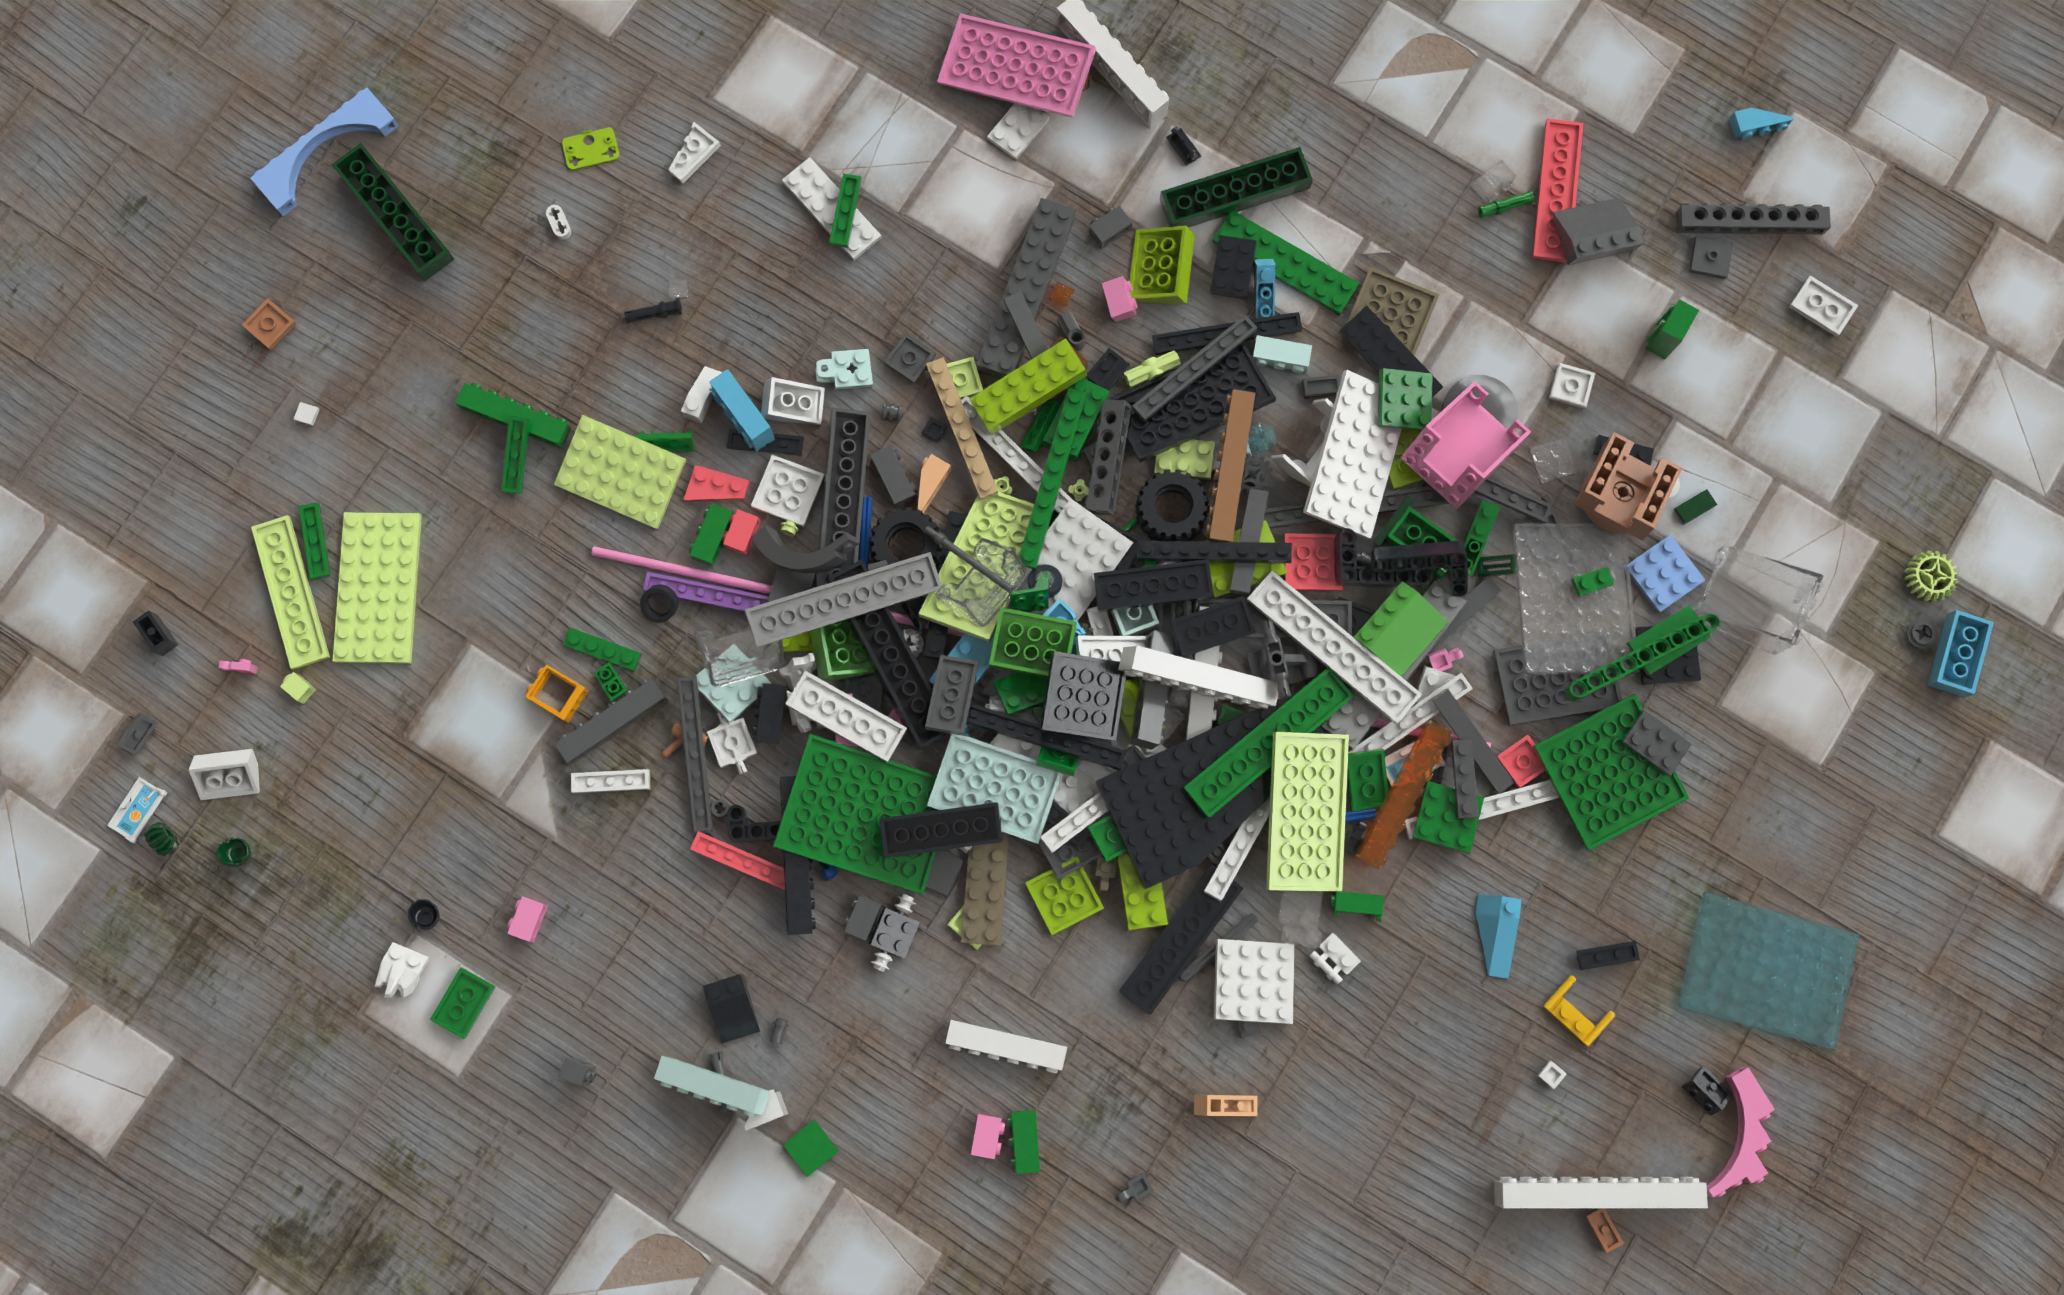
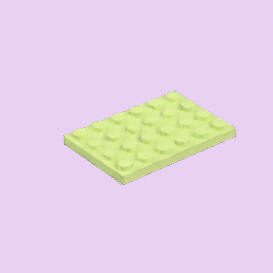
M582 415L554 485L658 529L687 459Z

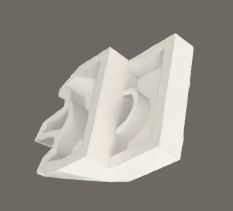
M392 942L380 964L375 987L387 986L384 998H392L397 990L400 991L401 997L408 996L413 993L419 983L420 975L427 965L429 957Z

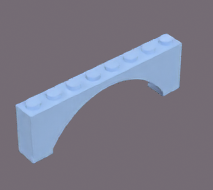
M366 87L364 90L359 91L350 101L345 102L336 112L329 114L323 122L315 125L310 132L301 136L296 143L287 147L278 157L271 159L265 167L257 170L250 179L284 217L298 206L295 202V189L299 172L307 157L320 144L337 135L358 131L380 133L386 137L399 125Z

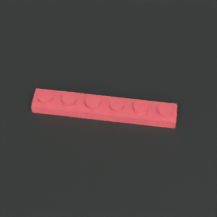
M698 831L690 850L785 890L784 868Z

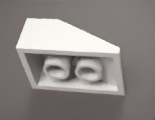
M771 377L764 381L761 415L764 419L821 425L825 388Z

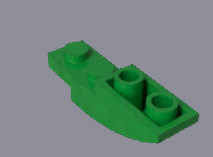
M1483 499L1463 542L1466 548L1467 570L1470 577H1472L1490 530L1501 507Z

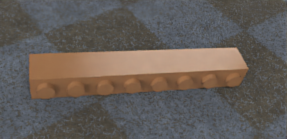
M1233 389L1231 394H1227L1225 406H1228V413H1224L1223 424H1226L1225 432L1221 431L1220 443H1223L1222 450H1218L1217 461H1220L1219 469L1216 468L1214 480H1217L1216 487L1212 488L1211 493L1214 503L1213 506L1210 505L1208 517H1211V522L1207 524L1205 535L1208 536V541L1210 542L1233 541L1255 393Z

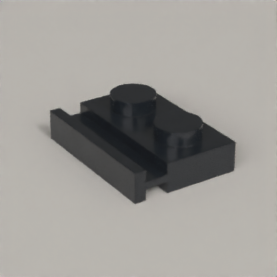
M1108 348L1087 373L1086 378L1092 383L1110 391L1130 367V363L1126 362L1124 358L1111 348Z

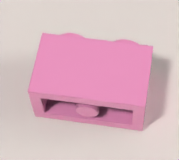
M1121 276L1102 283L1111 318L1115 322L1137 315L1135 309L1138 307L1135 298H1132L1130 293L1133 291L1130 281Z
M522 896L521 900L519 899L515 905L516 913L514 918H511L507 925V929H509L507 934L534 943L548 905Z
M978 1114L971 1155L995 1159V1155H1000L1002 1143H998L999 1134L1003 1135L1005 1123L1001 1122L1002 1118Z

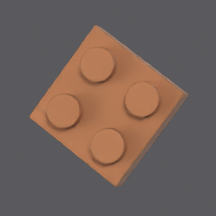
M267 298L242 326L267 348L272 350L297 323Z

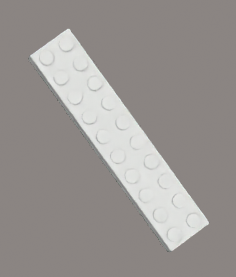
M1500 1177V1180L1494 1181L1495 1206L1501 1208H1708L1706 1183L1699 1182V1178L1680 1177V1180L1673 1177H1660V1180L1653 1177H1640V1180L1633 1177H1620V1180L1612 1177H1600V1180L1592 1177H1580V1180L1572 1177H1560V1180L1552 1177H1540V1180L1532 1177H1520V1180L1512 1177Z

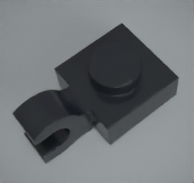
M1358 821L1353 833L1347 831L1345 834L1344 851L1354 857H1358L1366 841L1361 838L1367 828L1366 824Z

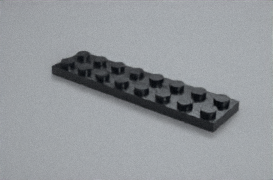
M1213 864L1119 990V992L1150 1015L1244 889L1233 880L1221 902L1204 893L1217 869Z

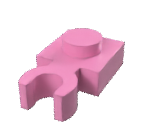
M239 659V662L219 661L218 668L224 671L257 673V666L251 664L250 660Z

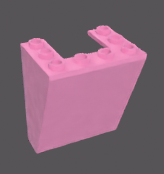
M1475 381L1425 426L1401 456V459L1456 509L1467 500L1531 433L1518 419L1509 429L1505 428L1480 404L1489 393ZM1472 390H1477L1480 393V398L1475 397ZM1515 428H1519L1523 432V435H1517L1515 432Z

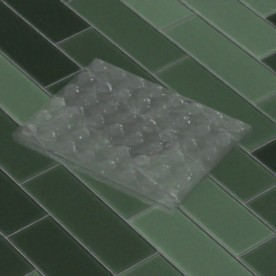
M1513 524L1514 552L1517 555L1516 577L1524 674H1590L1631 653L1626 643L1636 638L1626 534L1612 533L1596 524ZM1608 567L1615 583L1614 585L1581 597L1577 596L1571 579ZM1623 663V667L1629 670V665Z

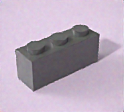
M891 445L870 454L871 460L895 508L915 500L917 489L913 482L909 483L907 479L909 473L905 465L901 467L898 461L901 457L897 449L893 450Z

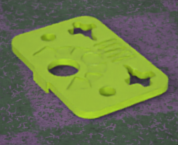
M610 127L595 131H584L582 134L566 137L562 141L566 163L570 170L614 161L620 156L614 130ZM587 136L594 138V142L591 145L584 143V139ZM610 148L612 149V151H616V153L613 154V157H610L609 155H603L607 153L608 149ZM573 157H576V159H580V161L577 162L576 166H574L573 163L570 164V161L573 160Z

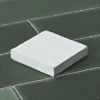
M1558 363L1548 399L1585 409L1595 373Z

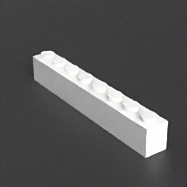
M1200 606L1199 611L1209 607ZM1220 645L1195 653L1194 661L1218 667V663L1221 664L1222 652H1219ZM1194 690L1190 691L1186 740L1211 730L1212 721H1216L1217 710L1213 709L1214 702L1218 701V699L1213 698L1214 695L1207 694L1206 696L1197 694Z

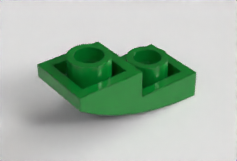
M610 662L594 672L611 702L628 692Z

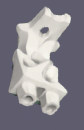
M809 653L804 657L792 658L786 667L779 670L780 675L786 679L789 691L785 693L786 701L789 699L805 671L811 673L816 670L813 653ZM789 707L792 725H797L801 733L810 731L812 728L810 722L813 720ZM816 723L818 729L825 728L822 725Z

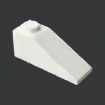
M706 366L703 368L681 409L684 418L702 424L713 398L709 390L711 388L709 381L722 372Z

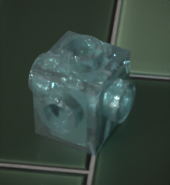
M1257 424L1250 429L1248 444L1249 447L1252 446L1253 452H1266L1271 447L1276 446L1277 438L1272 424L1265 426Z

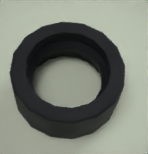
M662 584L653 585L647 589L640 599V608L643 615L650 621L657 623L669 620L677 611L679 604L674 590ZM654 593L663 594L669 600L670 608L665 614H658L649 606V598Z

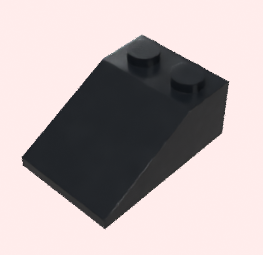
M738 974L703 986L706 1000L722 1044L760 1032L744 974Z

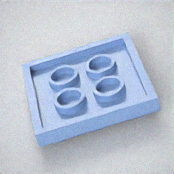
M1671 534L1623 567L1657 613L1705 581L1704 577Z

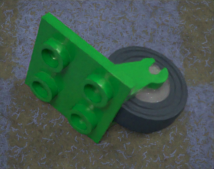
M1047 564L1037 566L1036 570L1032 569L1028 576L1029 589L1013 591L1010 594V609L1028 612L1034 610L1042 611L1049 608V598L1057 595L1062 588L1063 579L1060 571L1056 567Z

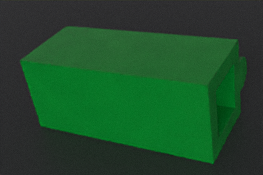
M1335 891L1334 895L1330 897L1333 917H1338V912L1376 916V921L1381 922L1384 895Z

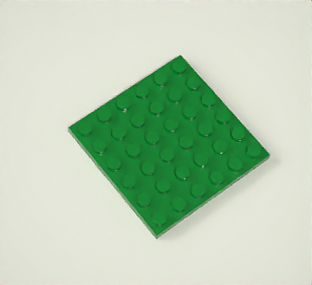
M1632 694L1533 745L1586 851L1601 845L1689 798L1675 770L1671 776H1667L1621 742L1643 710L1636 694Z

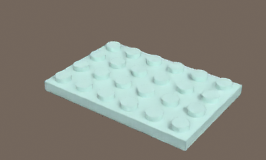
M951 734L927 806L944 810L998 802L1002 832L1039 844L1062 773L1036 766L1037 760L967 736Z

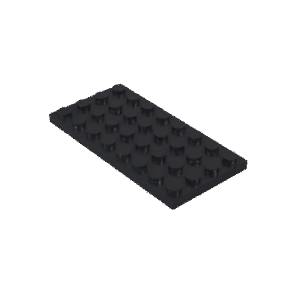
M1244 342L1145 422L1131 408L1126 439L1139 463L1225 425L1223 424L1224 413H1228V406H1225L1227 394H1231L1233 389L1255 393L1253 412L1276 402L1275 395ZM1177 369L1108 400H1125L1132 406Z

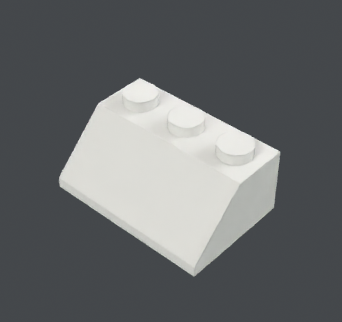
M253 749L195 755L193 757L189 772L200 800L259 793L258 762Z

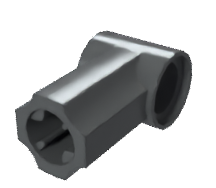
M1071 312L1061 314L1057 318V322L1074 351L1083 349L1085 346V334L1078 326ZM1075 337H1079L1081 339L1079 342L1072 341V339Z

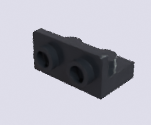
M1704 1065L1696 1071L1690 1081L1682 1086L1687 1094L1709 1115L1723 1110L1733 1096Z

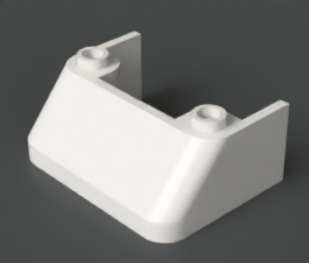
M1327 398L1314 400L1312 404L1325 415L1320 423V428L1326 434L1334 404ZM1322 444L1307 464L1301 460L1292 461L1285 454L1272 455L1270 459L1290 477L1311 486Z

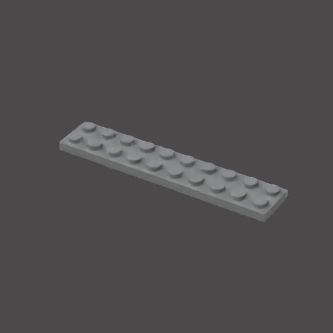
M931 552L754 606L744 611L756 647L758 648L930 594L943 588Z
M1436 580L1422 597L1448 621V624L1402 676L1406 681L1467 603L1463 598L1453 596L1448 588ZM1351 688L1349 691L1354 697L1330 716L1322 725V728L1328 734L1349 735L1348 747L1354 750L1382 712Z

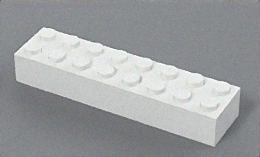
M1066 0L1057 7L1056 25L1069 40L1096 47L1091 64L1151 129L1165 118L1169 105L1167 93L1163 90L1161 91L1157 87L1155 80L1145 74L1144 68L1134 62L1132 55L1128 51H1124L1116 38L1113 39L1107 27L1101 25L1097 21L1095 14L1086 9L1082 0Z
M1141 646L1123 647L1118 670L1125 671L1124 675L1131 677L1140 676L1143 677V680L1151 682L1161 681L1160 684L1165 686L1174 685L1178 686V689L1194 690L1200 695H1214L1213 698L1220 700L1229 699L1235 704H1249L1248 707L1255 709H1268V706H1276L1278 690L1276 682Z

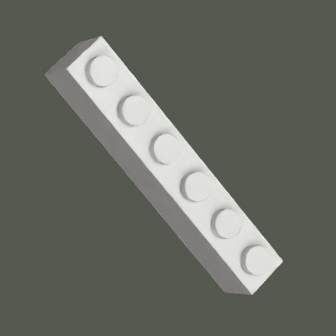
M954 1020L950 1021L946 1044H950L949 1049L960 1051L961 1047L969 1049L968 1053L980 1055V1052L988 1053V1058L999 1060L1000 1056L1006 1057L1009 1063L1019 1064V1061L1027 1062V1067L1038 1069L1040 1065L1046 1067V1071L1057 1073L1058 1070L1062 1071L1067 1051L1066 1046Z

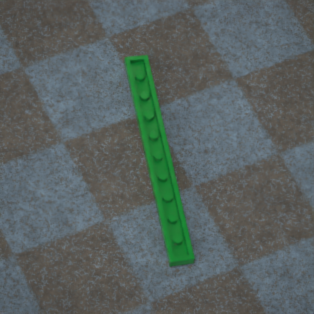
M1068 388L1017 561L1018 566L1033 570L1037 568L1087 392Z

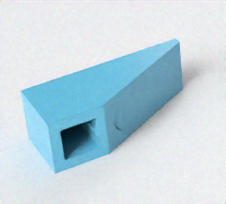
M1748 108L1735 111L1729 118V123L1734 138L1745 140L1756 134L1766 135L1774 130L1783 131L1788 128L1794 119L1791 116Z
M1273 259L1254 260L1256 319L1275 316L1276 265Z

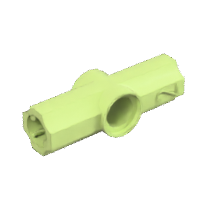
M1174 350L1158 358L1151 357L1142 362L1140 366L1124 372L1125 381L1130 388H1133L1148 380L1155 379L1168 371L1180 367V358Z

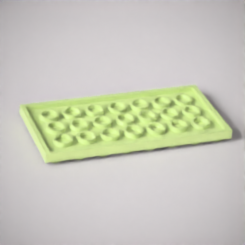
M1001 492L980 500L978 495L954 545L1016 589L1026 569L1025 567L1018 566L1017 561L1034 504ZM950 551L938 574L943 589L928 594L919 612V617L990 643L996 631L1000 607L1007 608L1010 602V594Z
M344 512L333 662L412 663L422 518L420 513Z
M1273 732L1267 890L1342 891L1349 735Z

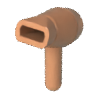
M677 721L672 727L671 735L677 739L662 752V756L665 758L669 757L684 743L681 721ZM703 733L705 746L708 743L709 736Z

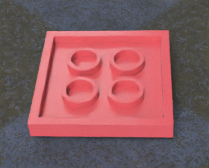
M1284 534V543H1292V564L1284 563L1287 570L1285 581L1296 591L1343 590V586L1335 581L1334 538L1336 534Z

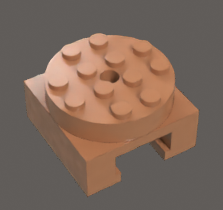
M1613 432L1602 446L1590 472L1583 480L1580 493L1574 505L1584 509L1592 522L1602 529L1618 534L1629 533L1643 541L1655 528L1683 468L1664 458L1659 460L1656 468L1629 455L1634 442Z

